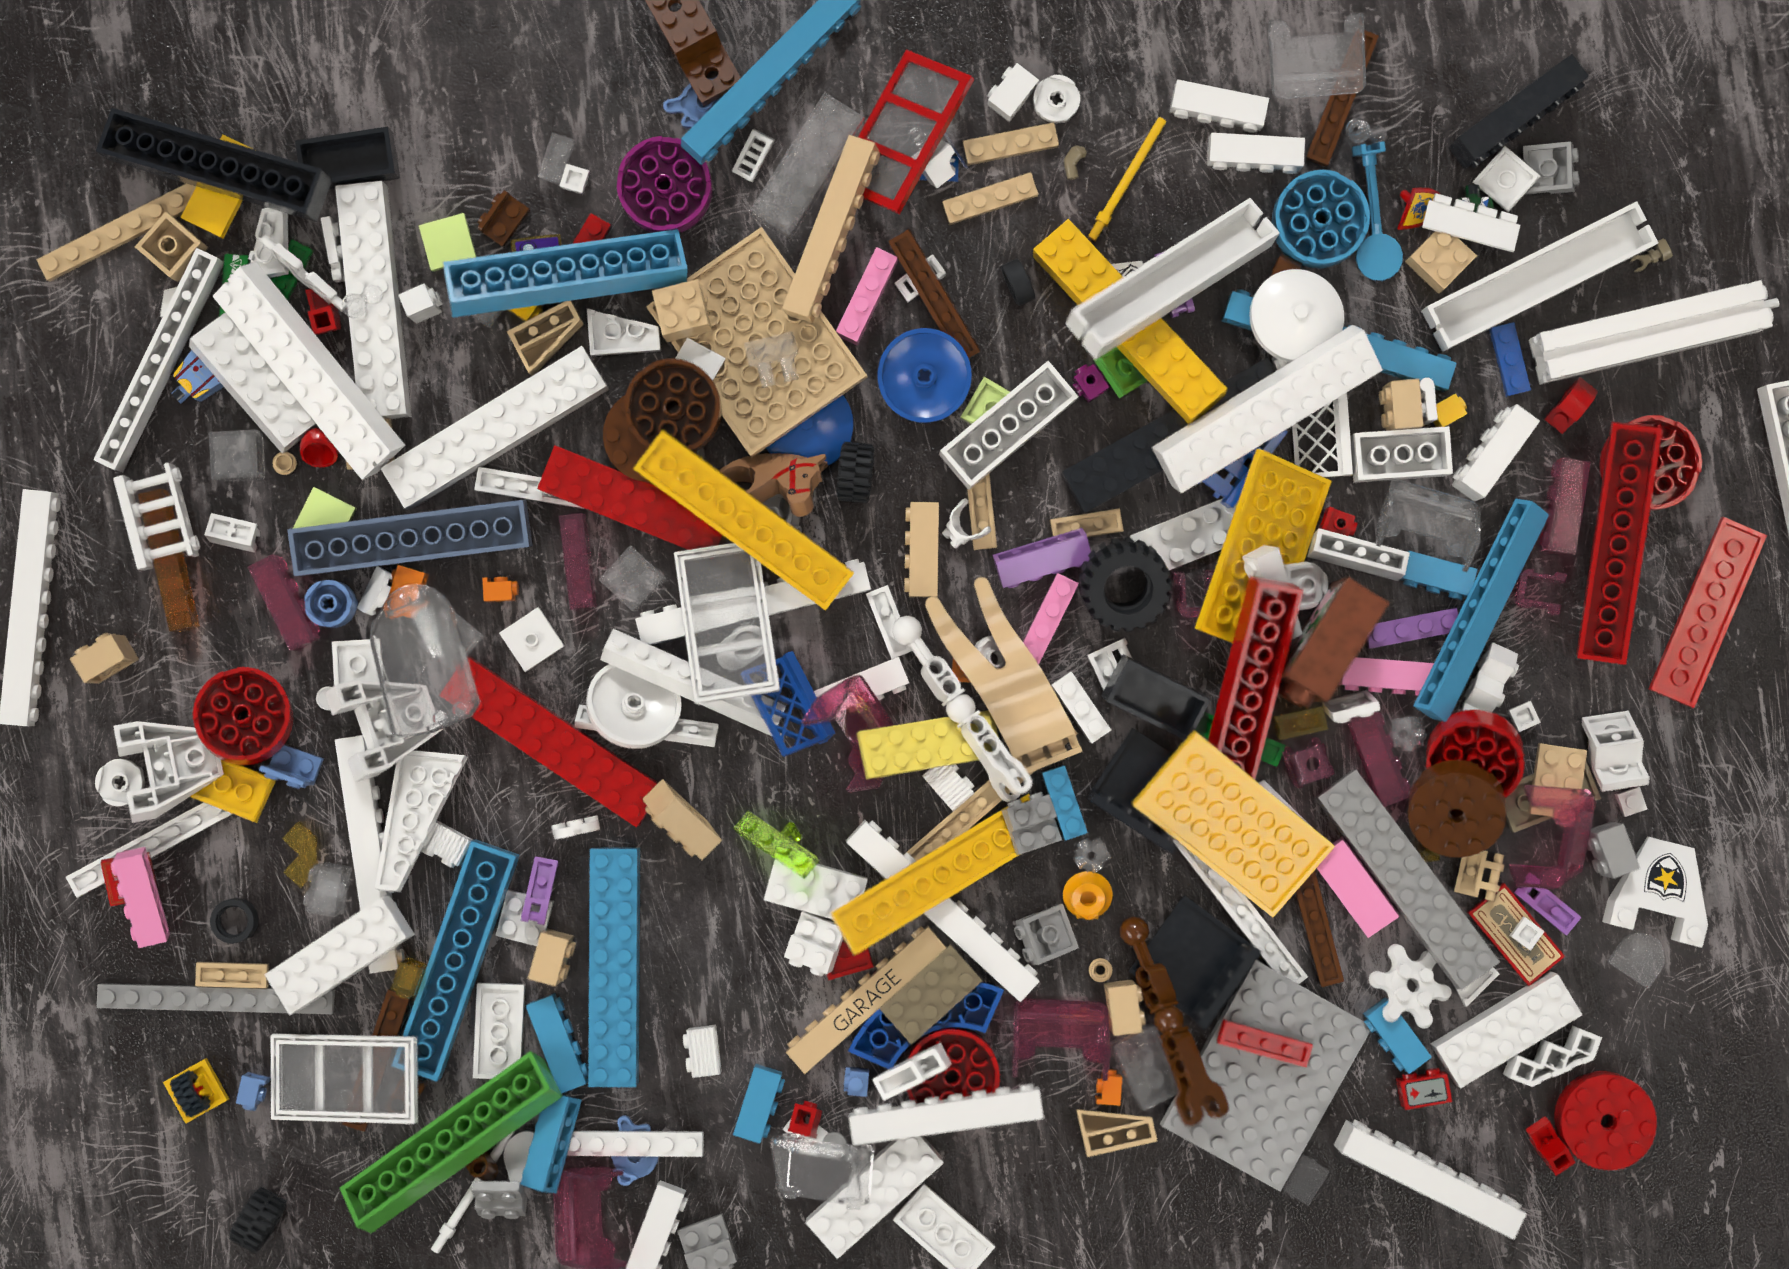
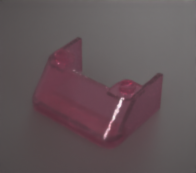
M861 675L851 676L818 696L801 722L803 726L835 719L850 741L853 749L850 752L848 762L855 775L846 789L848 793L879 788L884 777L866 780L857 733L859 731L895 726L864 677Z
M1524 785V791L1531 807L1554 808L1553 818L1555 822L1565 827L1557 866L1544 867L1510 864L1509 870L1516 887L1557 889L1576 877L1583 870L1596 801L1593 794L1586 789Z
M1023 999L1021 1002L1017 1001L1014 1004L1012 1077H1017L1018 1060L1032 1058L1035 1055L1036 1046L1082 1048L1083 1057L1087 1061L1102 1063L1103 1081H1107L1111 1054L1109 1016L1106 1005L1090 1001Z
M608 1167L563 1169L557 1193H553L556 1256L561 1265L577 1269H617L627 1267V1261L614 1259V1244L602 1235L601 1191L608 1190L612 1177L622 1176L623 1170Z

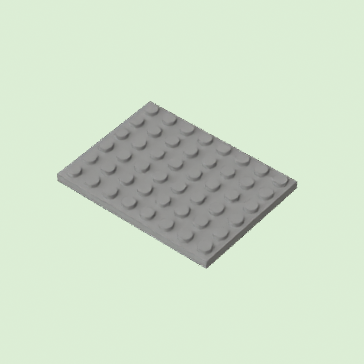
M1256 960L1238 984L1199 1053L1209 1078L1219 1084L1224 1090L1229 1105L1228 1113L1221 1118H1211L1202 1106L1204 1113L1202 1121L1197 1125L1187 1126L1182 1122L1176 1109L1175 1096L1160 1125L1281 1192L1369 1035L1370 1030L1364 1021ZM1225 1019L1313 1044L1307 1068L1218 1044L1216 1040L1222 1020Z

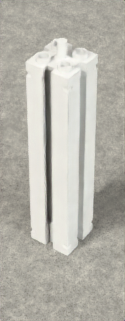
M1760 280L1562 327L1552 331L1541 332L1529 339L1533 358L1535 357L1537 364L1535 368L1539 384L1758 333L1773 326L1774 318L1771 309L1779 307V300L1777 298L1766 300L1768 298L1767 289Z

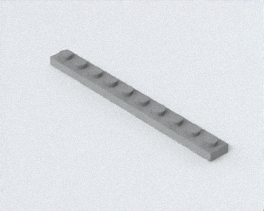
M97 984V1008L288 1013L273 988ZM335 990L329 991L296 1013L334 1014Z

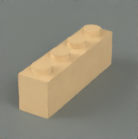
M911 502L910 508H906V522H910V531H905V545H910V555L905 554V569H909V578H905L904 592H909V597H937L939 502Z

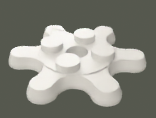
M1393 944L1388 948V956L1392 962L1391 969L1386 973L1374 971L1369 975L1370 985L1376 989H1383L1388 994L1389 1001L1383 1008V1017L1388 1022H1394L1398 1020L1402 1012L1407 1011L1414 1016L1417 1026L1423 1029L1428 1028L1433 1022L1429 1004L1432 1000H1448L1451 996V989L1449 986L1439 984L1433 979L1432 968L1437 962L1428 950L1424 951L1418 960L1412 961L1408 958L1404 947L1399 944ZM1409 979L1417 986L1414 992H1411L1407 987Z

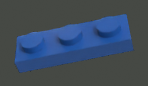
M1514 322L1490 328L1506 397L1530 391L1531 388Z

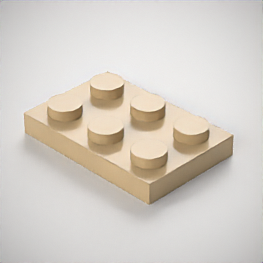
M1538 743L1528 813L1578 821L1587 750Z

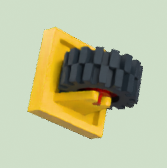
M207 1058L163 1082L185 1124L229 1100Z

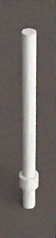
M515 1131L498 1142L490 1156L495 1163ZM486 1165L483 1166L481 1173L484 1172ZM478 1178L474 1179V1181H482ZM472 1184L449 1221L444 1223L439 1230L440 1235L431 1248L435 1253L439 1254L448 1238L451 1239L456 1232V1225L474 1198L471 1191Z

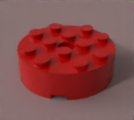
M1661 415L1643 416L1627 422L1662 428L1650 511L1661 510L1680 503L1695 488L1702 469L1701 451L1695 437L1680 422ZM1608 439L1606 440L1600 456V473L1602 479L1607 453Z
M237 667L236 669L216 674L203 685L194 702L193 720L199 739L212 754L231 764L251 765L269 759L284 746L293 726V709L288 695L279 682L271 675L256 668ZM240 712H249L248 718L237 720Z
M1485 710L1460 711L1450 715L1446 722L1441 721L1429 737L1426 768L1449 760L1473 762L1488 773L1491 772L1498 779L1503 788L1505 798L1517 788L1524 772L1522 740L1514 726L1498 714Z
M948 1027L930 1032L922 1036L915 1043L907 1057L909 1059L941 1043L952 1063L946 1070L907 1089L910 1100H915V1104L924 1103V1099L930 1097H939V1100H945L952 1094H962L963 1097L972 1096V1092L986 1090V1094L995 1093V1089L999 1088V1066L992 1048L980 1035L969 1029ZM951 1070H955L959 1074L958 1079L953 1082L945 1078L946 1073Z
M1594 1071L1575 1078L1564 1088L1555 1107L1554 1121L1560 1140L1568 1147L1573 1156L1597 1169L1618 1170L1636 1163L1649 1150L1656 1134L1657 1118L1650 1097L1638 1084L1614 1072ZM1608 1114L1609 1122L1601 1125L1602 1117Z

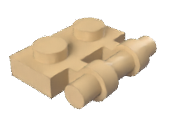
M1488 851L1462 857L1454 892L1478 898L1479 889L1487 890L1485 900L1494 901L1496 893H1499L1500 889L1498 882L1500 873L1503 872L1505 866L1503 865L1504 855L1495 853L1493 862L1486 861ZM1484 868L1491 869L1488 883L1481 881Z

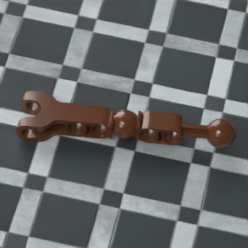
M1129 917L1120 926V937L1126 944L1134 947L1141 965L1136 971V980L1139 988H1141L1145 1004L1150 1009V1014L1155 1013V1027L1159 1032L1163 1033L1159 1037L1162 1039V1047L1178 1087L1175 1106L1179 1116L1185 1125H1197L1204 1117L1203 1106L1209 1117H1224L1229 1111L1224 1090L1219 1084L1209 1078L1194 1038L1188 1031V1026L1183 1027L1184 1017L1182 1012L1175 1007L1179 1003L1176 1001V993L1165 966L1161 963H1153L1145 942L1149 936V926L1140 917Z

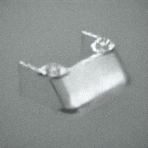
M1392 480L1387 489L1377 524L1376 546L1381 547L1385 536H1398L1401 529L1444 541L1445 549L1451 556L1462 557V571L1467 572L1480 545V507L1475 502L1406 481Z

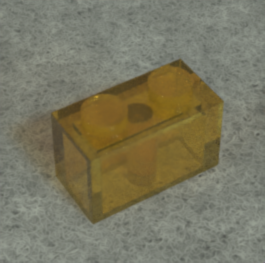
M1323 706L1273 716L1278 740L1328 730Z
M412 958L401 961L391 990L397 991V996L409 999L410 996H416L428 964Z

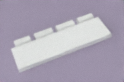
M1435 193L1433 201H1428L1422 228L1514 252L1520 225L1516 224L1518 215L1501 211L1499 219H1497L1496 209L1479 205L1475 213L1473 212L1474 203L1456 199L1454 206H1450L1452 197Z

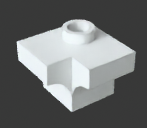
M943 140L940 141L923 172L928 182L936 188H939L955 175L950 165L951 157L955 151L950 144ZM919 153L912 158L917 159Z

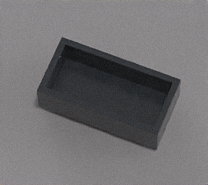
M388 126L295 141L298 162L320 168L331 176L332 181L329 189H335L337 185L400 179L394 133Z
M1124 654L1101 695L1107 702L1184 740L1195 731L1211 701L1205 694Z

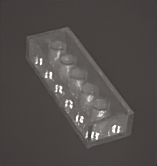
M824 92L750 209L751 217L791 241L834 173L848 136L856 137L864 125V116Z

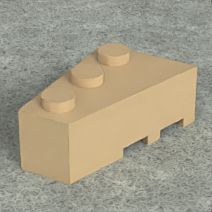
M565 301L507 331L528 373L533 376L584 323L573 302Z

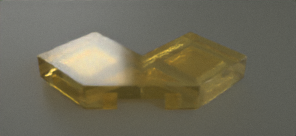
M298 821L282 838L299 854L284 873L302 888L318 871L317 837Z

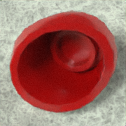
M320 428L308 430L300 442V455L307 464L321 468L328 467L336 462L338 450Z

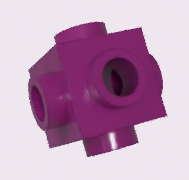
M1085 364L1075 371L1076 376L1073 378L1074 384L1072 386L1078 396L1083 395L1088 403L1109 389L1105 376L1094 364L1090 367ZM1086 379L1092 380L1093 384H1088Z

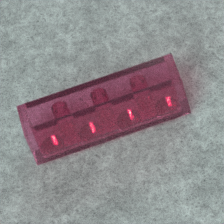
M1562 457L1553 463L1551 469V476H1554L1553 485L1549 486L1547 498L1550 499L1549 509L1546 508L1545 510L1549 516L1546 520L1545 532L1543 531L1540 537L1542 552L1566 556L1576 554L1591 462Z
M583 513L559 516L570 610L597 608L586 515Z
M272 554L248 566L289 650L297 651L320 639L318 635L320 632L319 626L307 616L305 601L300 599L296 592L299 590L298 585L293 578H289L286 572L288 566L283 557L279 558L278 555Z
M1376 711L1369 717H1352L1346 723L1376 797L1384 807L1409 798L1408 792L1411 788L1407 779L1402 778L1400 773L1402 765L1398 756L1394 757L1391 750L1394 745L1390 735L1384 732L1383 725H1385L1382 714Z

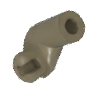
M1073 146L1064 158L1067 180L1079 178L1076 164L1086 156V149L1083 146Z

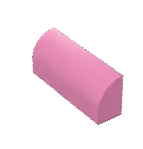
M1342 836L1333 843L1335 847L1319 864L1317 869L1369 938L1397 919L1399 912Z

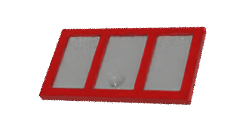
M910 50L905 51L858 135V138L874 142L880 152L879 162L876 166H873L871 171L872 179L870 185L865 187L863 199L900 215L975 79L971 75Z

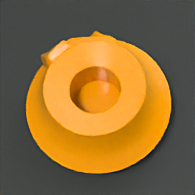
M1090 871L1080 872L1072 876L1067 881L1063 890L1064 904L1077 919L1098 920L1099 916L1109 908L1113 897L1112 888L1107 879L1096 872Z

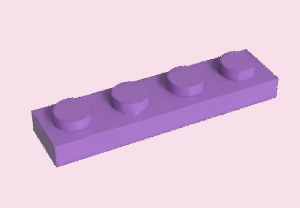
M1457 608L1376 623L1366 639L1367 647L1371 649L1447 634L1450 632L1458 616Z

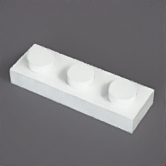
M888 585L866 593L891 659L911 652L912 649L909 645L900 644L894 639L892 633L893 625L900 618Z

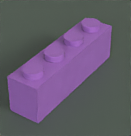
M1079 528L994 554L993 558L1003 588H1014L1019 586L1021 582L1028 580L1037 581L1042 579L1044 575L1051 573L1060 574L1067 568L1082 567L1084 561L1088 562L1090 560L1088 555L1091 553L1086 533L1083 528Z

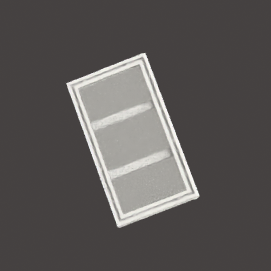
M735 543L675 552L674 559L695 704L780 691L761 563Z
M272 1034L271 1119L418 1123L417 1037Z

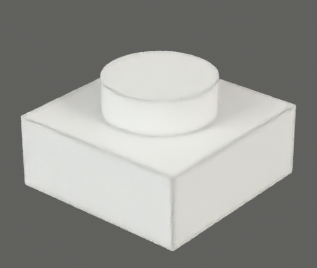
M566 164L560 187L583 194L590 174L589 170Z
M1531 701L1508 710V714L1517 732L1541 723Z
M1640 787L1615 794L1623 817L1647 810Z
M1522 917L1509 936L1528 950H1532L1544 931L1527 918Z

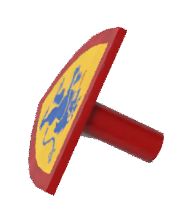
M1413 188L1411 194L1407 190L1402 191L1400 198L1407 205L1397 229L1404 230L1422 226L1428 201H1433L1435 193H1440L1431 188Z

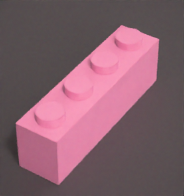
M876 247L836 330L840 338L858 345L898 263V257Z
M1059 573L1056 574L1023 640V643L1038 664L1079 584Z
M1355 657L1338 685H1345V690L1359 691V687H1368V692L1382 693L1383 688L1392 689V694L1406 695V690L1415 691V695L1418 696L1434 663Z
M141 847L117 853L113 862H111L113 875L118 876L120 883L118 884V893L121 898L124 897L126 903L124 913L126 919L131 920L132 927L130 932L133 941H137L138 948L167 942L170 931L146 848Z

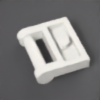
M1423 378L1420 381L1423 424L1428 425L1437 420L1435 388L1432 379Z
M1126 638L1087 655L1103 691L1117 666L1112 651L1118 649L1121 657L1124 654L1132 658L1126 646L1128 644Z

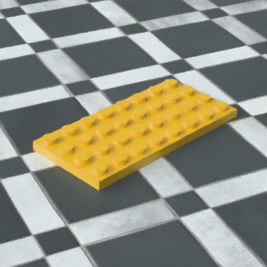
M1256 449L1195 629L1233 643L1249 579L1244 569L1245 563L1242 556L1267 545L1279 548L1283 565L1304 562L1332 482L1331 480L1264 450Z
M1196 731L1192 732L1132 802L1133 806L1272 917L1278 913L1335 847L1333 843Z

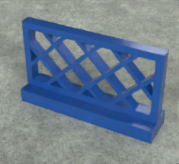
M793 651L785 653L781 658L775 659L776 666L782 672L781 679L778 678L780 691L764 693L775 698L772 707L763 703L761 699L763 694L752 695L783 757L815 744L825 743L835 734ZM766 663L743 671L740 675L746 685L754 684L750 678L753 674L763 677V682H767ZM782 686L792 691V699L780 695ZM778 700L789 704L787 713L775 709ZM793 707L802 711V720L791 715ZM773 714L785 719L783 727L774 724L772 720ZM789 721L800 725L798 734L786 729ZM804 727L812 730L815 738L810 740L801 736ZM784 735L796 739L793 747L787 749L783 741Z

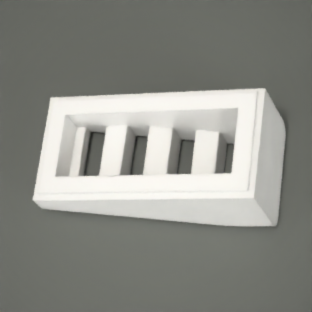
M752 129L732 172L753 182L775 140L756 129ZM755 138L766 143L765 147L755 143ZM750 147L762 152L759 156L749 151ZM747 155L757 160L756 165L744 159ZM741 164L752 168V173L740 168Z
M933 254L927 259L936 271L937 277L941 280L946 276V272ZM908 274L894 283L907 302H910L919 295ZM906 281H908L914 292L910 293L904 285Z

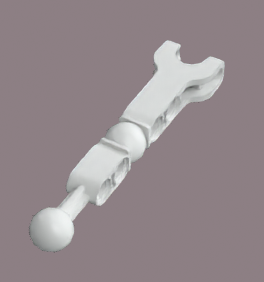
M911 616L898 618L893 625L892 633L894 639L900 644L909 645L923 665L921 668L923 679L936 698L943 702L942 705H946L948 717L953 722L959 723L957 727H961L964 739L987 771L990 783L1000 798L1006 802L1016 800L1020 794L1026 793L1032 785L1030 775L1024 766L1010 755L986 719L979 715V710L975 712L974 700L970 696L963 694L965 690L961 689L959 680L946 661L939 656H933L920 638L922 634L920 622ZM930 665L937 667L938 674L931 672ZM943 684L950 686L952 693L945 692ZM970 723L978 727V733L971 730ZM984 743H988L992 747V752L984 749ZM1017 777L1023 779V781H1024V786H1023V787H1021V784H1020V782L1018 781ZM1005 785L1013 793V795H1009L1005 792Z

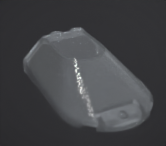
M422 584L406 585L388 595L376 620L372 621L370 630L371 649L391 733L396 737L434 733L473 716L480 704L457 619L448 599L436 589Z

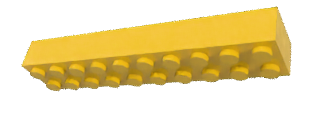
M1069 219L1033 249L1034 259L1078 306L1123 278ZM1162 318L1116 346L1188 424L1202 417L1226 396L1227 388Z

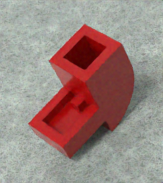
M312 289L305 290L311 310L307 312L313 333L320 335L340 330L341 321L338 308L332 303L328 304Z
M1579 377L1564 393L1560 402L1546 415L1544 420L1563 434L1585 413L1594 401L1598 391Z
M1546 1117L1525 1129L1530 1137L1531 1144L1556 1176L1576 1163L1568 1147L1559 1139Z

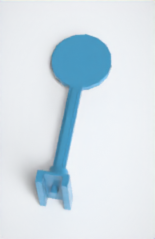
M1385 141L1367 146L1366 144L1352 147V155L1362 157L1363 166H1365L1372 235L1363 240L1358 247L1356 263L1358 269L1365 277L1380 281L1391 278L1396 274L1403 259L1399 243L1395 238L1383 234L1381 227L1375 165H1377L1376 154L1385 151Z

